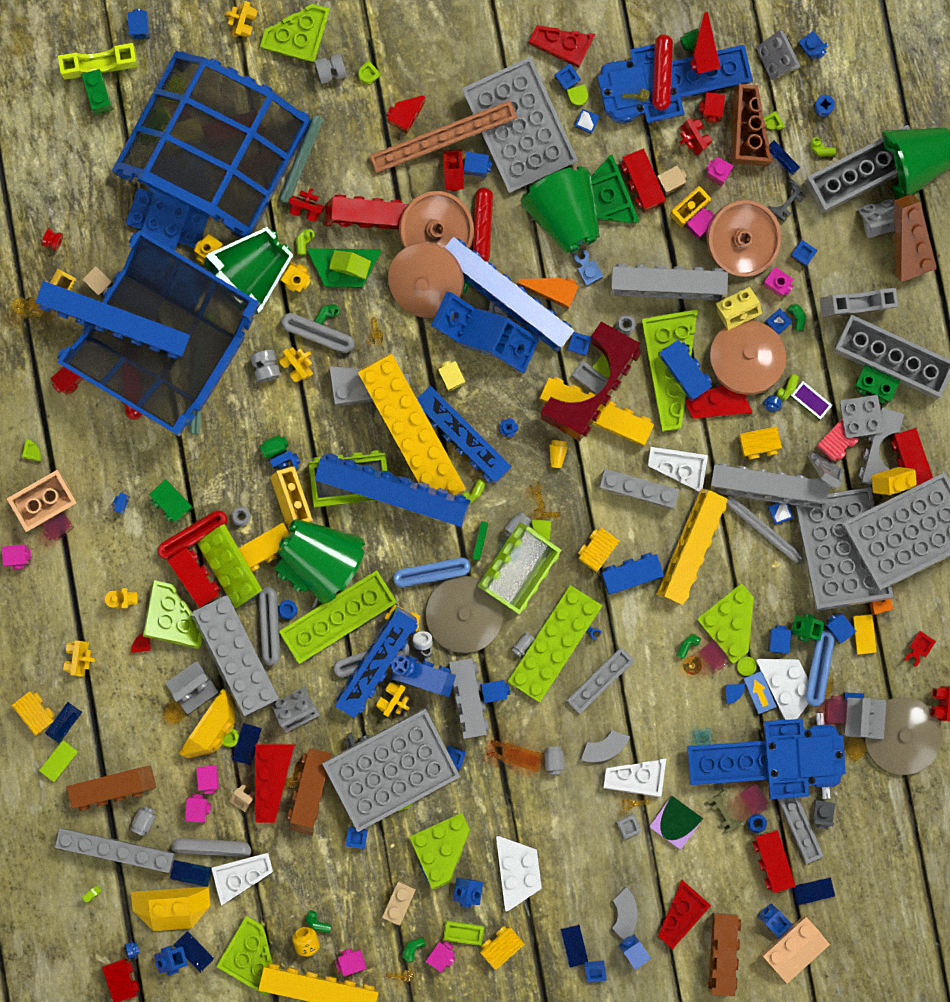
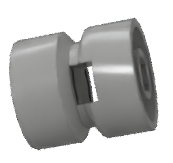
M340 53L331 55L328 60L325 57L315 60L321 84L331 82L332 78L338 80L347 77Z
M265 350L250 356L253 367L257 369L255 376L258 383L274 380L281 376L279 367L275 364L277 359L274 350Z

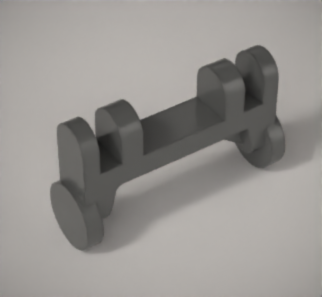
M792 179L788 181L791 187V196L784 205L767 207L783 222L786 221V218L782 213L787 217L791 215L790 211L786 208L794 198L801 202L803 198L798 194L800 193L804 197L807 195L799 187L798 183Z

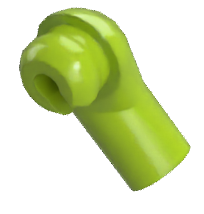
M812 138L810 148L817 156H836L835 147H824L820 138Z
M305 229L297 236L296 249L298 256L306 255V245L315 236L312 229Z
M791 374L787 387L785 389H778L776 393L777 398L787 400L796 390L799 376Z
M478 479L471 494L465 491L463 496L471 500L470 504L481 496L486 483Z

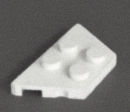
M796 659L755 660L760 671H762L784 720L797 719L809 704L806 700L809 680L800 661Z
M496 836L505 911H509L542 889L537 849Z

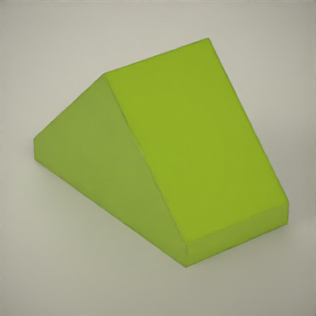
M334 250L329 269L366 280L371 261L353 252Z

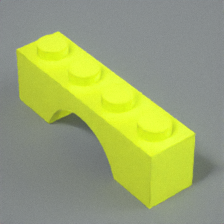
M133 43L114 46L108 51L96 54L71 53L58 56L60 72L64 80L82 77V74L100 69L102 73L139 67L136 48Z

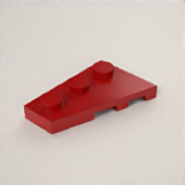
M537 25L528 44L579 68L596 34H582L579 31H561L559 28Z
M723 385L706 391L692 402L690 399L685 401L692 419L753 413L745 395L730 391Z
M681 880L658 935L671 949L678 945L711 907L705 899L683 880Z

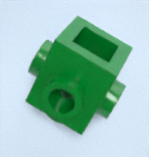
M804 613L803 617L795 615L791 634L798 636L797 640L809 642V639L820 641L825 622L814 619L815 616Z

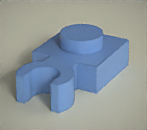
M584 250L585 258L581 260L576 254L574 255V260L581 265L577 270L585 285L588 286L603 278V275L595 260L589 262V254Z

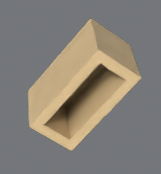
M398 881L382 918L400 925L416 888Z

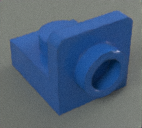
M814 31L798 42V45L811 61L815 58L821 59L827 53L826 50L829 46L827 42L824 44Z
M291 451L270 460L274 469L278 467L280 470L287 467L289 461H292L296 470L300 469L298 464L301 462L297 454H292Z
M772 903L765 907L758 915V918L778 938L792 926L790 921Z

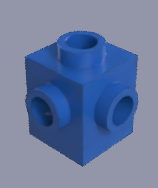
M456 877L453 901L460 902L461 907L471 908L472 905H480L483 882Z
M172 945L161 948V952L154 955L159 974L167 972V975L178 973L179 968L188 966L183 947L172 949Z

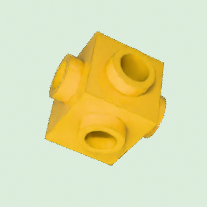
M207 234L203 240L198 241L195 245L194 252L197 262L205 266V257L209 253L224 247V245L210 234Z
M292 261L289 262L280 277V280L286 283L285 287L293 292L295 290L300 292L302 288L306 289L311 281L309 279V269L300 263L297 265Z

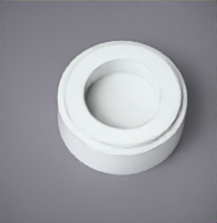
M424 631L416 633L413 636L414 647L419 650L429 649L432 646L431 634Z

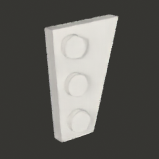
M666 759L606 768L603 788L661 798Z
M269 852L212 867L221 906L273 872Z

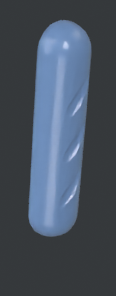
M455 558L400 569L394 573L393 581L397 587L405 588L460 577L469 573L471 565L465 558Z
M827 629L822 631L821 640L815 641L806 692L807 702L814 707L820 706L825 700L835 636Z

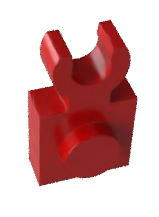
M919 631L909 645V648L913 651L905 656L904 661L914 657L915 662L912 666H918L920 655L926 658L936 641Z

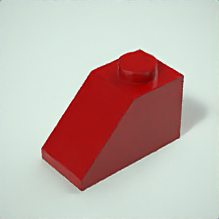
M422 95L396 102L395 106H391L386 114L388 124L408 134L426 103V97Z
M462 150L443 151L445 190L458 191L464 189Z

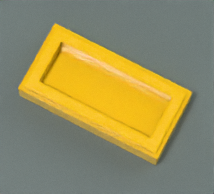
M872 614L852 616L853 628L857 631L854 633L856 654L877 653Z

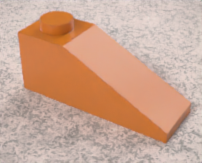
M563 278L519 279L517 282V286L519 285L525 290L567 309L570 308L579 288L576 285L577 282L571 278H566V280Z

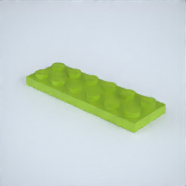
M376 570L336 595V598L315 608L280 630L279 633L297 662L301 664L397 604V601Z
M570 585L508 680V683L541 703L603 605Z

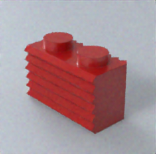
M124 958L102 966L113 1002H122L138 996L140 987L138 981L133 980L131 973L134 972L131 961L127 962V959Z

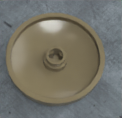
M470 576L451 578L440 584L428 601L426 621L429 631L441 646L457 653L479 651L495 639L501 628L503 620L502 604L477 587L481 581L478 578Z
M906 697L892 698L886 701L884 738H864L869 756L880 768L893 774L909 775L922 771L937 757L942 743V730L939 720L930 716L931 709L927 705L916 699Z

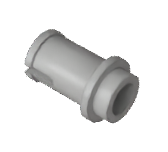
M525 632L516 645H512L511 651L521 657L525 655L524 652L535 639Z

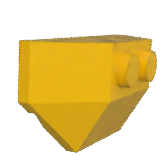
M224 689L221 690L219 696L213 701L180 750V755L189 759L212 754L221 747L222 740L232 731L233 724L236 721L233 699L229 692Z
M209 887L131 892L133 912L153 931L192 929L211 905Z

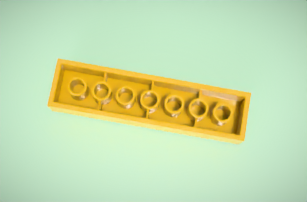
M392 352L358 370L360 378L418 483H426L434 489H445L453 495L465 490L466 487Z

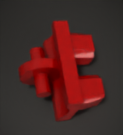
M689 118L679 127L682 131L680 133L682 140L679 142L680 146L686 144L688 149H692L696 156L700 155L712 143V139L708 134L701 136L699 133L703 128L700 119L692 120Z
M309 188L308 193L300 192L299 196L306 199L293 195L289 198L288 202L290 203V214L300 216L302 208L308 209L306 219L316 222L320 214L324 212L325 206L311 201L318 202L319 199L318 196L313 195L314 189Z
M950 686L933 688L932 697L933 699H939V707L932 706L930 716L942 722L950 721Z

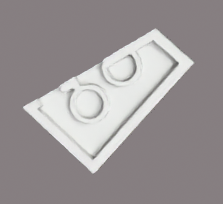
M650 447L648 466L700 492V489H703L708 455Z

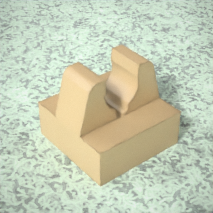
M242 785L235 790L229 802L245 812L250 806L255 793L252 791L247 795L243 792L246 786Z

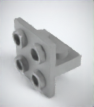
M782 30L776 32L756 47L771 80H775L782 74L795 71L801 67Z
M886 199L880 203L868 204L858 209L859 214L863 218L867 238L895 231V199Z
M878 395L840 401L846 438H865L868 435L884 432Z
M194 662L166 682V685L173 694V698L176 702H179L187 714L219 692L198 662Z
M306 687L298 689L289 696L281 698L272 704L278 723L285 733L320 716Z
M847 698L845 736L883 739L886 701L871 698Z

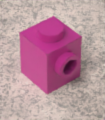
M717 156L715 161L711 160L705 170L708 171L706 178L722 187L734 166Z
M703 208L687 222L685 227L699 240L704 235L707 236V230L714 214L710 210L706 211Z
M774 267L763 283V286L781 298L784 294L788 295L794 287L791 285L794 279L777 267Z
M25 544L2 547L3 566L13 567V570L25 569L24 565H30L29 560H32L31 548L28 549V546Z
M218 765L197 767L198 791L203 790V794L215 793V789H220Z
M192 794V797H188L186 801L185 821L206 822L207 814L210 815L211 803H208V798H203V794Z
M445 940L443 943L439 941L427 957L426 962L442 973L445 967L450 968L456 959L454 957L455 951L452 950L454 946Z
M352 948L341 951L342 955L338 956L339 961H336L339 973L343 972V976L367 968L361 949L355 951Z

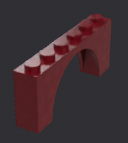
M602 321L591 336V344L601 351L609 365L610 376L605 387L594 397L581 402H564L550 397L541 411V419L578 441H581L583 436H588L592 428L590 427L593 421H598L602 413L601 409L603 406L607 407L612 398L610 395L613 391L619 389L622 383L620 380L623 376L629 374L631 363L633 360L637 361L641 355L639 342Z

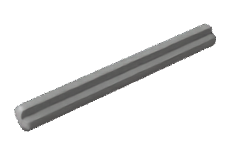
M733 496L727 498L726 505L793 562L798 563L802 558L800 552Z

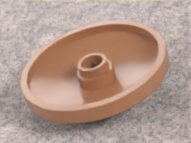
M442 191L423 193L412 199L402 212L399 222V236L403 248L417 242H432L445 248L453 237L461 239L467 248H470L474 235L472 216L466 205L450 193Z
M737 200L728 203L720 208L710 221L707 230L709 254L714 263L719 268H722L723 271L728 272V274L741 277L757 275L765 271L775 261L779 253L782 237L780 225L771 210L759 202Z
M417 242L408 245L395 256L389 268L388 282L394 299L404 310L415 316L432 318L436 316L447 291L459 298L461 297L464 287V276L458 260L449 250L432 242Z
M749 320L730 330L725 326L716 335L710 349V366L716 379L725 388L738 394L755 395L769 390L778 382L786 366V350L780 336L772 328L761 322Z

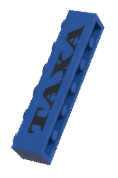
M431 385L417 398L426 416L430 419L432 427L435 430L439 428L443 432L441 436L448 443L452 441L457 446L455 450L462 457L466 455L470 459L468 463L475 470L479 468L484 473L482 477L489 484L491 482L496 484L511 469L512 466Z
M398 606L395 607L335 699V707L353 718L363 712L366 706L364 703L368 698L371 699L376 691L375 686L378 682L381 683L387 674L385 671L391 666L398 651H402L405 648L407 637L416 631L418 625L415 616Z

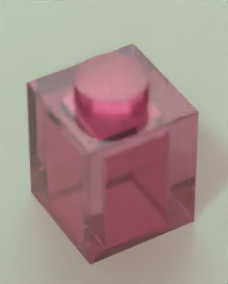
M63 512L50 518L42 525L45 528L43 533L49 540L53 539L55 541H59L75 528Z
M712 640L698 652L712 670L717 668L719 671L728 664L726 660L729 657L715 640Z
M831 696V699H826L824 722L846 724L848 700H842L843 696Z
M753 783L738 794L751 814L756 812L758 815L767 809L766 805L769 802L757 784Z

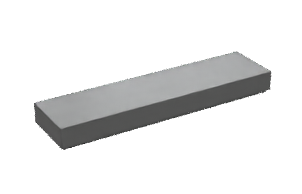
M621 647L566 701L580 715L635 660Z
M799 798L777 799L805 864L824 857Z

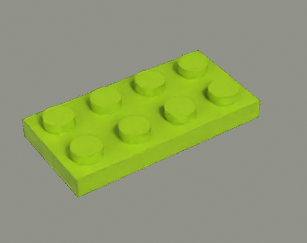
M225 524L216 528L197 543L226 595H228L234 609L242 606L263 591Z

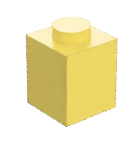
M447 361L440 365L441 368L438 369V372L448 392L465 385V380L456 361L452 363Z

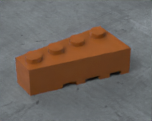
M739 84L734 88L730 163L768 166L773 162L769 151L770 145L766 135L765 120H763V109L758 85Z
M912 194L895 200V268L893 274L901 282H904L937 268L920 201Z
M309 748L308 754L304 753L302 764L305 765L303 772L299 771L297 783H300L299 789L294 791L292 801L295 802L294 809L289 810L287 818L290 821L291 831L313 836L314 822L318 817L319 802L322 800L324 784L328 775L322 762L332 758V753Z
M150 765L69 785L66 788L71 809L79 808V811L90 809V804L96 803L98 807L108 804L110 799L118 802L126 800V795L132 794V798L144 795L143 791L156 788Z
M713 913L708 991L711 995L735 997V991L737 990L736 970L739 967L737 950L739 951L740 939L737 938L738 931H741V919H738L737 914Z

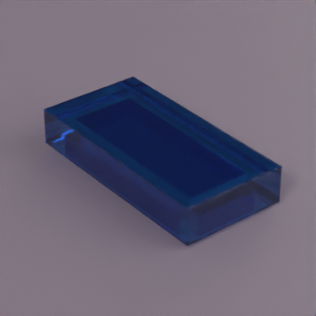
M773 140L769 144L770 153L791 175L796 174L800 166Z
M67 702L45 734L60 743L82 711Z
M243 723L232 760L251 766L255 754V746L258 744L262 728Z
M174 860L170 879L208 887L212 867Z
M831 877L798 884L796 887H793L797 905L835 897Z
M580 924L561 928L569 967L588 962Z
M189 931L174 944L176 948L183 947L185 957L200 973L215 959Z

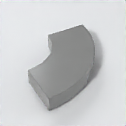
M611 730L608 737L596 743L587 742L581 760L586 762H602L611 759L623 750L630 736Z
M627 887L613 899L618 915L612 929L623 940L633 934L638 916L635 899Z

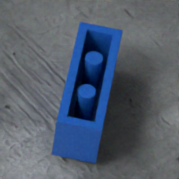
M678 339L661 351L658 356L692 402L712 387L710 384L712 381L706 373L703 374L699 369L701 365L695 357L691 358L688 353L690 351L688 346L684 342L681 343Z
M651 552L641 555V559L635 562L633 558L623 561V566L617 568L615 565L604 568L605 572L601 573L608 595L664 577L657 554L652 555Z
M408 655L406 657L411 658L415 662L416 668L411 676L404 677L393 672V680L446 697L450 696L456 675L450 673L451 669L439 666V669L433 668V663L423 661L420 664L417 663V658Z

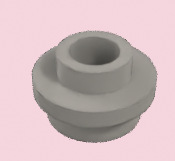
M624 315L617 320L616 326L621 333L630 334L634 331L636 324L631 316ZM628 322L629 328H624L622 324Z
M238 507L232 512L231 518L235 525L245 526L250 522L251 514L246 508ZM243 513L245 515L244 520H239L238 515Z

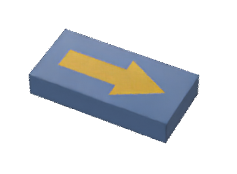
M762 671L743 678L758 714L777 707Z

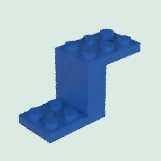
M448 291L431 324V327L464 348L496 357L523 374L540 340L509 318L474 308Z

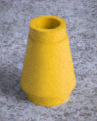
M552 440V443L549 444L551 467L562 468L568 449L567 442Z

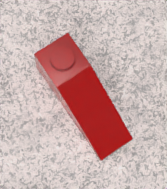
M708 12L701 14L692 53L693 60H690L691 69L696 72V75L721 68Z

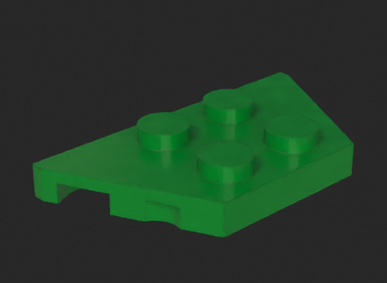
M611 154L591 176L597 220L639 223L613 154Z
M308 248V253L325 287L363 288L376 261L381 255V249ZM334 250L353 252L370 260L371 264L366 280L329 269Z

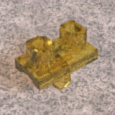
M29 297L26 300L24 298H16L11 303L12 311L16 314H22V319L26 320L30 317L38 319L42 316L43 310L38 308L39 305L35 303V298Z

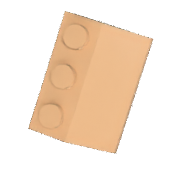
M60 470L52 472L7 498L26 532L77 503Z
M803 915L760 955L788 984L830 944L811 921Z

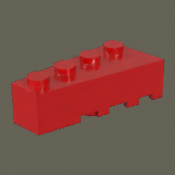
M337 194L325 204L324 226L331 227V223H339L340 227L358 224L360 228H371L373 225H376L377 229L399 230L402 212L408 204L402 203L401 200L383 202L384 199L382 198L365 200V197L354 196L352 199L346 198V195Z
M256 744L255 823H275L277 821L296 744Z

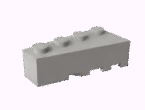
M330 366L336 407L373 402L358 374L360 369ZM404 374L405 378L407 379V381H408V383H409V385H410L409 375H408V374Z
M472 658L449 662L451 674L456 675L453 685L463 738L487 735L486 731L489 730L488 719H484L482 713L486 711L485 703L479 697V692H482L481 682L476 681L475 673H479L477 661L473 662Z

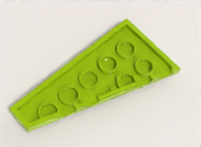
M698 309L641 320L662 432L681 429L686 394L658 355L678 339L681 343L684 342L690 350L688 353L690 356L692 355Z

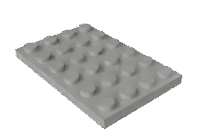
M531 57L462 88L473 115L509 100L513 104L517 119L481 132L509 193L578 162Z
M945 472L843 522L842 525L879 592L950 557V480Z
M870 487L828 494L825 510L795 505L816 611L888 600L894 597L892 586L879 592L842 525L843 522L875 507Z
M425 708L322 762L357 832L460 777Z

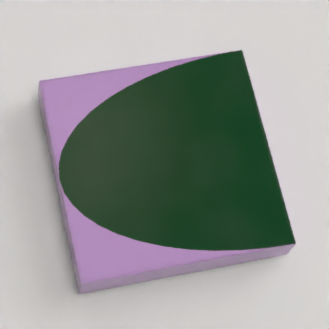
M671 795L649 827L681 850L703 818Z

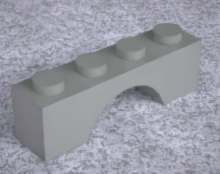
M896 288L856 294H835L819 298L822 317L881 311L899 307Z
M885 408L880 409L884 432L868 436L870 446L869 449L866 448L864 451L863 459L865 464L864 467H860L858 478H861V484L872 487V475L889 470L880 459L879 447L885 437L900 432L904 417L903 413Z
M608 469L604 470L599 490L637 498L670 510L674 509L679 489Z

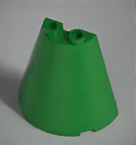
M948 128L882 131L885 149L894 154L899 179L898 183L892 185L895 200L910 194L915 195L950 168V130Z
M578 166L577 170L574 171L571 168L557 171L536 182L529 188L530 192L528 194L524 193L520 200L522 207L565 254L574 253L579 250V245L583 243L590 245L600 237L591 173L588 168Z
M268 227L213 251L205 257L206 268H210L212 274L260 303L259 309L255 314H258L263 309L293 257L289 246L286 244L281 245L277 241L278 235ZM217 285L223 294L241 309L247 308L249 303Z
M295 519L288 527V530H290L288 537H283L279 542L277 552L315 597L323 604L328 603L336 598L335 593L337 591H343L357 572L365 551L362 549V546L365 545V541L357 535Z

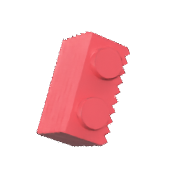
M841 419L818 443L816 449L831 462L835 460L839 462L846 454L844 450L848 446L852 448L859 439L857 437L846 438L843 419Z

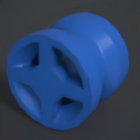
M829 95L820 96L814 105L816 114L820 117L829 116L835 107L834 99Z
M402 655L395 657L391 664L393 672L404 677L411 676L416 668L415 662L411 658Z

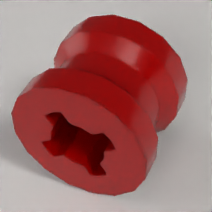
M48 228L43 236L42 246H49L54 251H58L63 240V233H55L52 229Z

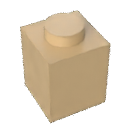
M678 165L657 176L658 183L665 196L686 185V173L683 169L680 170Z
M96 266L82 279L100 298L103 297L108 288L111 289L113 286V282Z

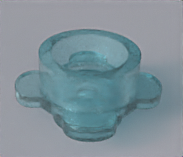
M710 728L705 730L694 729V746L713 744L711 740L712 730Z

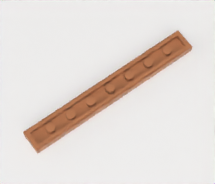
M511 100L369 156L375 172L379 173L515 120L517 115Z

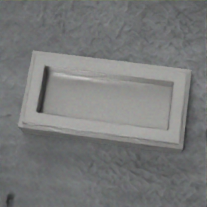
M584 361L580 363L571 375L572 378L596 395L608 382L607 378Z

